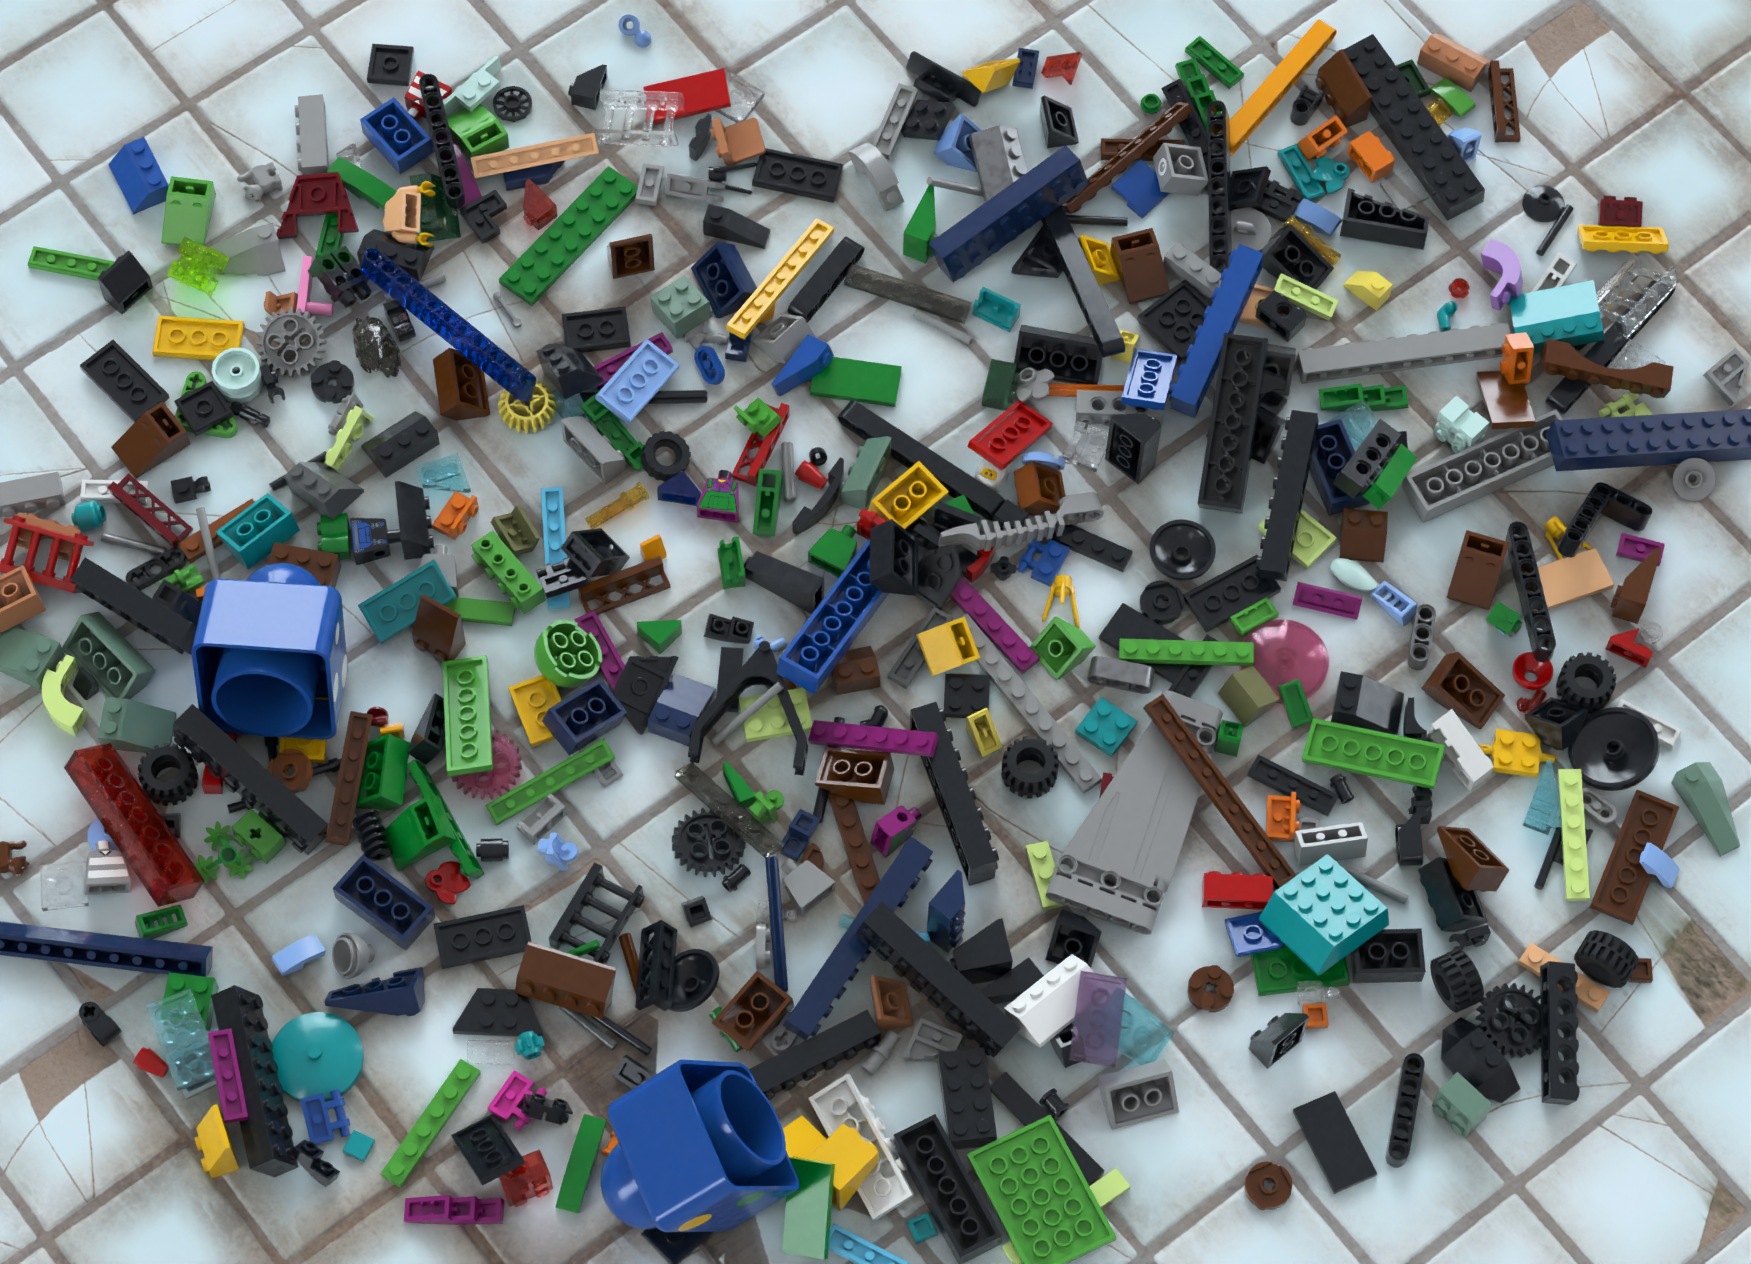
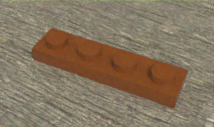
M253 499L209 524L214 549L223 544L216 531L255 503ZM200 530L177 544L178 548L184 552L190 564L206 554Z

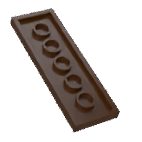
M1636 790L1589 908L1633 925L1653 875L1647 874L1639 862L1640 855L1644 851L1647 842L1663 850L1679 806Z

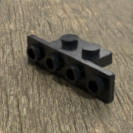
M915 51L911 52L906 69L919 76L915 79L914 87L922 93L934 97L939 102L952 103L959 98L973 107L978 105L982 92L974 84Z
M918 518L905 529L919 541V546L927 550L939 548L938 542L941 532L921 518ZM956 545L962 573L966 574L967 567L978 560L979 557L962 545Z

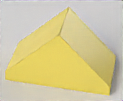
M1119 329L1125 344V352L1113 355L1110 359L1131 364L1140 335Z
M984 708L967 717L966 732L982 757L1002 748L988 708Z

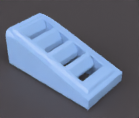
M1385 580L1369 594L1370 598L1401 625L1405 626L1414 618L1418 608L1417 603ZM1386 591L1389 592L1385 597H1383V598L1380 597V596H1382Z

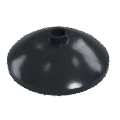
M1179 519L1169 521L1155 531L1150 541L1149 553L1154 566L1165 576L1175 580H1192L1202 576L1210 569L1215 559L1216 547L1213 537L1206 528L1194 521ZM1178 555H1183L1185 558L1181 559Z
M690 949L675 956L672 1006L669 1010L674 1012L689 1011L704 1003L711 996L717 986L720 970L717 960L709 952L702 949Z

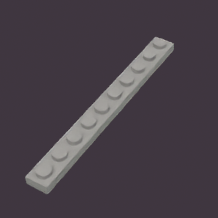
M968 613L963 615L962 617L965 616L980 656V659L975 661L986 675H990L991 681L1041 741L1043 738L1047 741V746L1051 744L1054 747L1053 752L1056 751L1058 754L1057 760H1059V765L1084 794L1101 783L1102 778L973 619Z

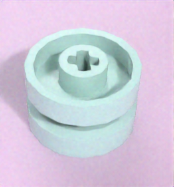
M231 348L224 350L214 360L212 364L214 382L226 401L231 403L236 401L242 404L258 396L263 387V377L258 359L251 351L244 348Z

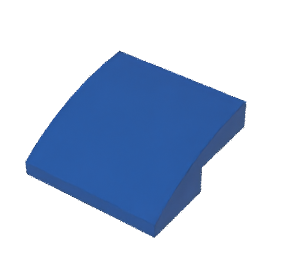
M1141 159L1112 184V190L1125 199L1127 207L1141 218L1145 217L1170 194L1168 192H1161L1157 174Z

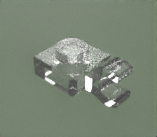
M759 900L756 917L757 924L770 925L769 901ZM782 909L784 921L797 922L798 913L796 910Z
M1297 981L1298 1005L1322 1003V998L1339 999V989L1337 987H1322L1321 981Z

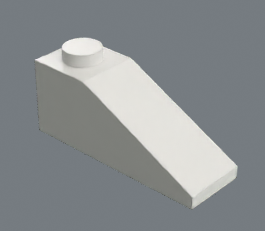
M1558 252L1532 292L1563 286L1577 266V263Z

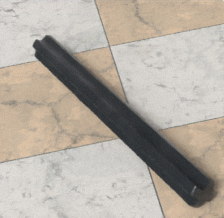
M706 390L658 391L648 404L706 403L708 395ZM598 392L579 393V404L582 405Z

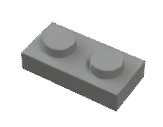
M643 163L635 198L636 203L657 205L664 166Z

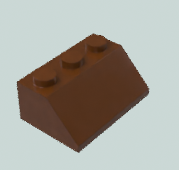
M1341 49L1318 69L1315 82L1317 88L1323 91L1327 104L1332 106L1335 115L1338 116L1347 128L1367 120L1372 96L1348 56Z
M448 348L435 357L433 365L440 415L457 421L489 416L490 409L482 358L452 348Z

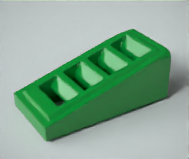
M728 762L723 763L724 778L739 810L749 808L756 802L755 793Z
M181 904L136 915L135 920L139 937L145 939H155L188 925ZM174 913L178 920L177 922L173 921L172 914ZM164 917H166V919H167V921H168V924H166V925H165V923H164V921H163V918H164ZM157 920L159 926L155 927L153 921Z

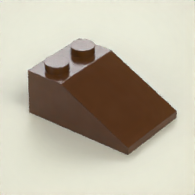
M652 234L609 242L607 256L613 279L655 270Z
M1657 547L1625 578L1622 586H1617L1610 606L1614 608L1612 617L1638 624L1646 606L1662 548Z
M422 594L412 632L414 645L422 652H430L440 662L455 660L466 645L461 615Z
M1459 652L1444 655L1421 688L1438 704L1449 711L1452 709L1457 716L1478 729L1483 728L1505 696L1503 692Z
M825 747L816 776L815 786L861 803L885 805L894 773L891 753Z
M1438 826L1437 832L1452 875L1459 881V885L1467 891L1496 892L1509 872V869L1470 829Z
M757 970L713 1020L712 1024L748 1052L777 1027L783 1017L794 1008L793 998Z

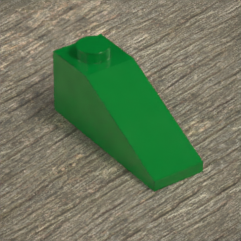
M759 468L753 534L775 536L784 471Z

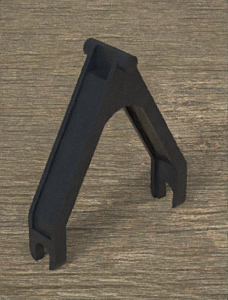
M760 642L759 648L694 723L688 750L690 762H700L704 737L745 689L753 685H764L771 688L779 681L784 689L778 693V697L797 741L793 768H795L794 775H804L808 754L807 738L783 677L776 674L778 665L769 642Z

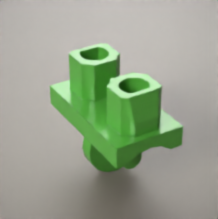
M194 564L181 571L176 569L173 575L165 579L186 593L195 591L205 584L204 579Z
M759 790L755 794L756 802L749 807V810L752 813L751 817L761 827L769 819L773 823L779 819L776 810L783 806L784 797L781 792L772 790L764 798L763 793Z

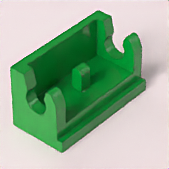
M739 536L733 537L730 544H725V541L721 540L719 548H717L723 589L745 586V573Z

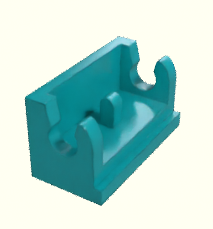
M982 287L979 299L974 302L972 315L1010 332L1020 316L1021 304Z

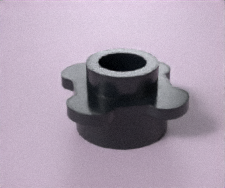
M1002 556L997 563L991 564L990 570L995 573L999 580L1005 581L1012 574L1016 573L1017 567L1009 562L1008 557Z

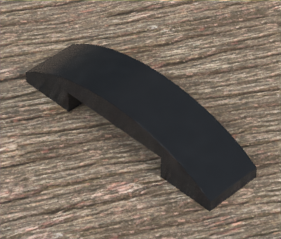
M840 457L828 473V484L830 486L815 507L811 510L804 506L792 522L793 533L799 534L819 522L831 509L839 495V489L843 482V458Z

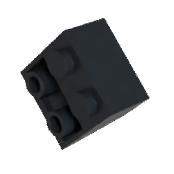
M129 250L124 255L119 256L115 263L108 269L103 270L97 278L104 300L121 314L125 313L153 288L150 276Z

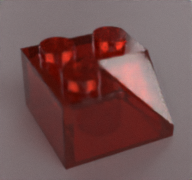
M540 1149L522 1156L525 1162L524 1165L498 1177L499 1185L509 1207L524 1205L528 1199L535 1196L537 1198L543 1197L550 1192L549 1190L553 1189L551 1175Z

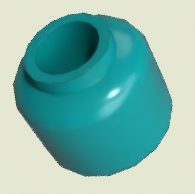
M89 501L76 505L71 518L74 526H78L81 531L85 532L101 528L103 522L106 521V512L103 505H99L96 501Z

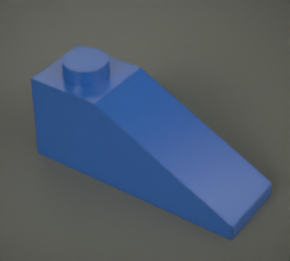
M808 334L771 383L776 394L782 396L822 372L830 364L834 356L829 344Z

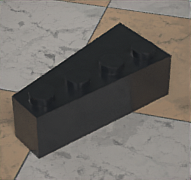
M1348 188L1340 236L1424 250L1429 217L1405 208L1402 210L1397 209L1393 204L1386 201L1383 204L1373 200V197L1365 194L1362 196L1356 194L1355 190Z

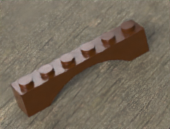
M1548 339L1542 347L1539 371H1544L1549 375L1566 376L1571 380H1584L1594 385H1607L1612 389H1625L1634 394L1643 393L1653 398H1665L1671 390L1674 366L1651 362L1634 369L1620 370L1607 368L1586 359L1569 343Z

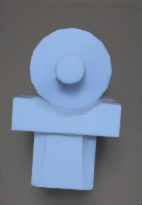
M550 833L549 839L539 840L537 852L540 855H545L548 864H556L561 871H567V862L575 860L579 849L572 842L565 843L557 833Z

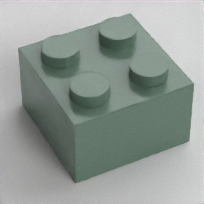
M685 275L650 296L652 312L677 339L712 317L709 301Z
M1457 1072L1438 1090L1432 1106L1439 1117L1445 1118L1451 1123V1127L1456 1133L1463 1134L1467 1138L1486 1119L1492 1103Z

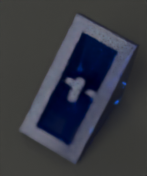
M684 471L665 481L657 488V497L660 501L697 506L701 496V492Z

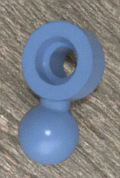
M630 14L621 17L618 24L620 31L628 36L634 35L638 46L647 47L651 43V35L647 31H640L638 18ZM630 21L633 22L632 29L627 28V23Z

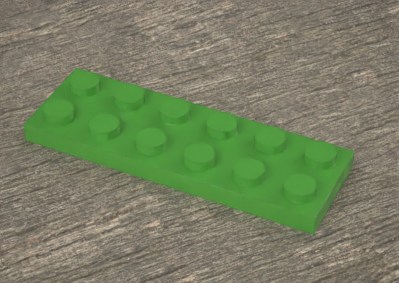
M487 656L444 661L442 666L448 776L493 770Z
M1313 718L1302 755V762L1435 789L1445 752V745Z

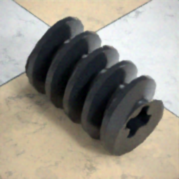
M377 810L364 811L357 815L352 822L353 827L356 828L355 832L361 844V850L364 852L363 855L371 861L383 860L393 854L392 849H387L390 846V842L384 841L387 839V834L382 833L385 828L383 825H379L382 819L376 817L379 814Z

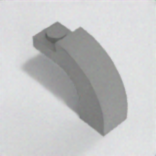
M864 143L848 152L855 170L864 173L871 182L884 211H888L904 202L897 185L899 182L888 161L874 145Z

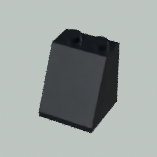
M1003 918L997 919L953 950V956L949 959V963L972 984L997 980L1012 969L1013 960Z

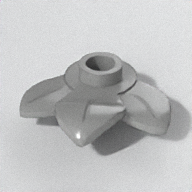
M1033 368L1023 369L1019 374L1020 385L1016 390L1018 399L1021 402H1025L1031 396L1035 399L1047 397L1050 391L1047 383L1055 377L1053 372L1048 369L1040 371Z

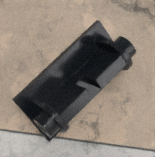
M533 1093L532 1095L524 1094L527 1105L523 1104L521 1113L525 1114L526 1117L542 1120L543 1114L546 1112L545 1121L562 1125L568 1122L569 1114H573L568 1102L563 1099L555 1098L550 1100L538 1093Z

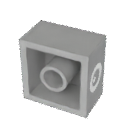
M1163 143L1153 157L1161 192L1198 196L1208 183V175L1201 147Z

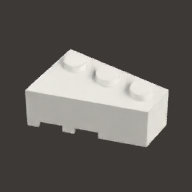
M1452 709L1431 724L1427 738H1430L1432 743L1445 745L1442 761L1470 791L1491 776L1494 768L1491 760L1483 753Z

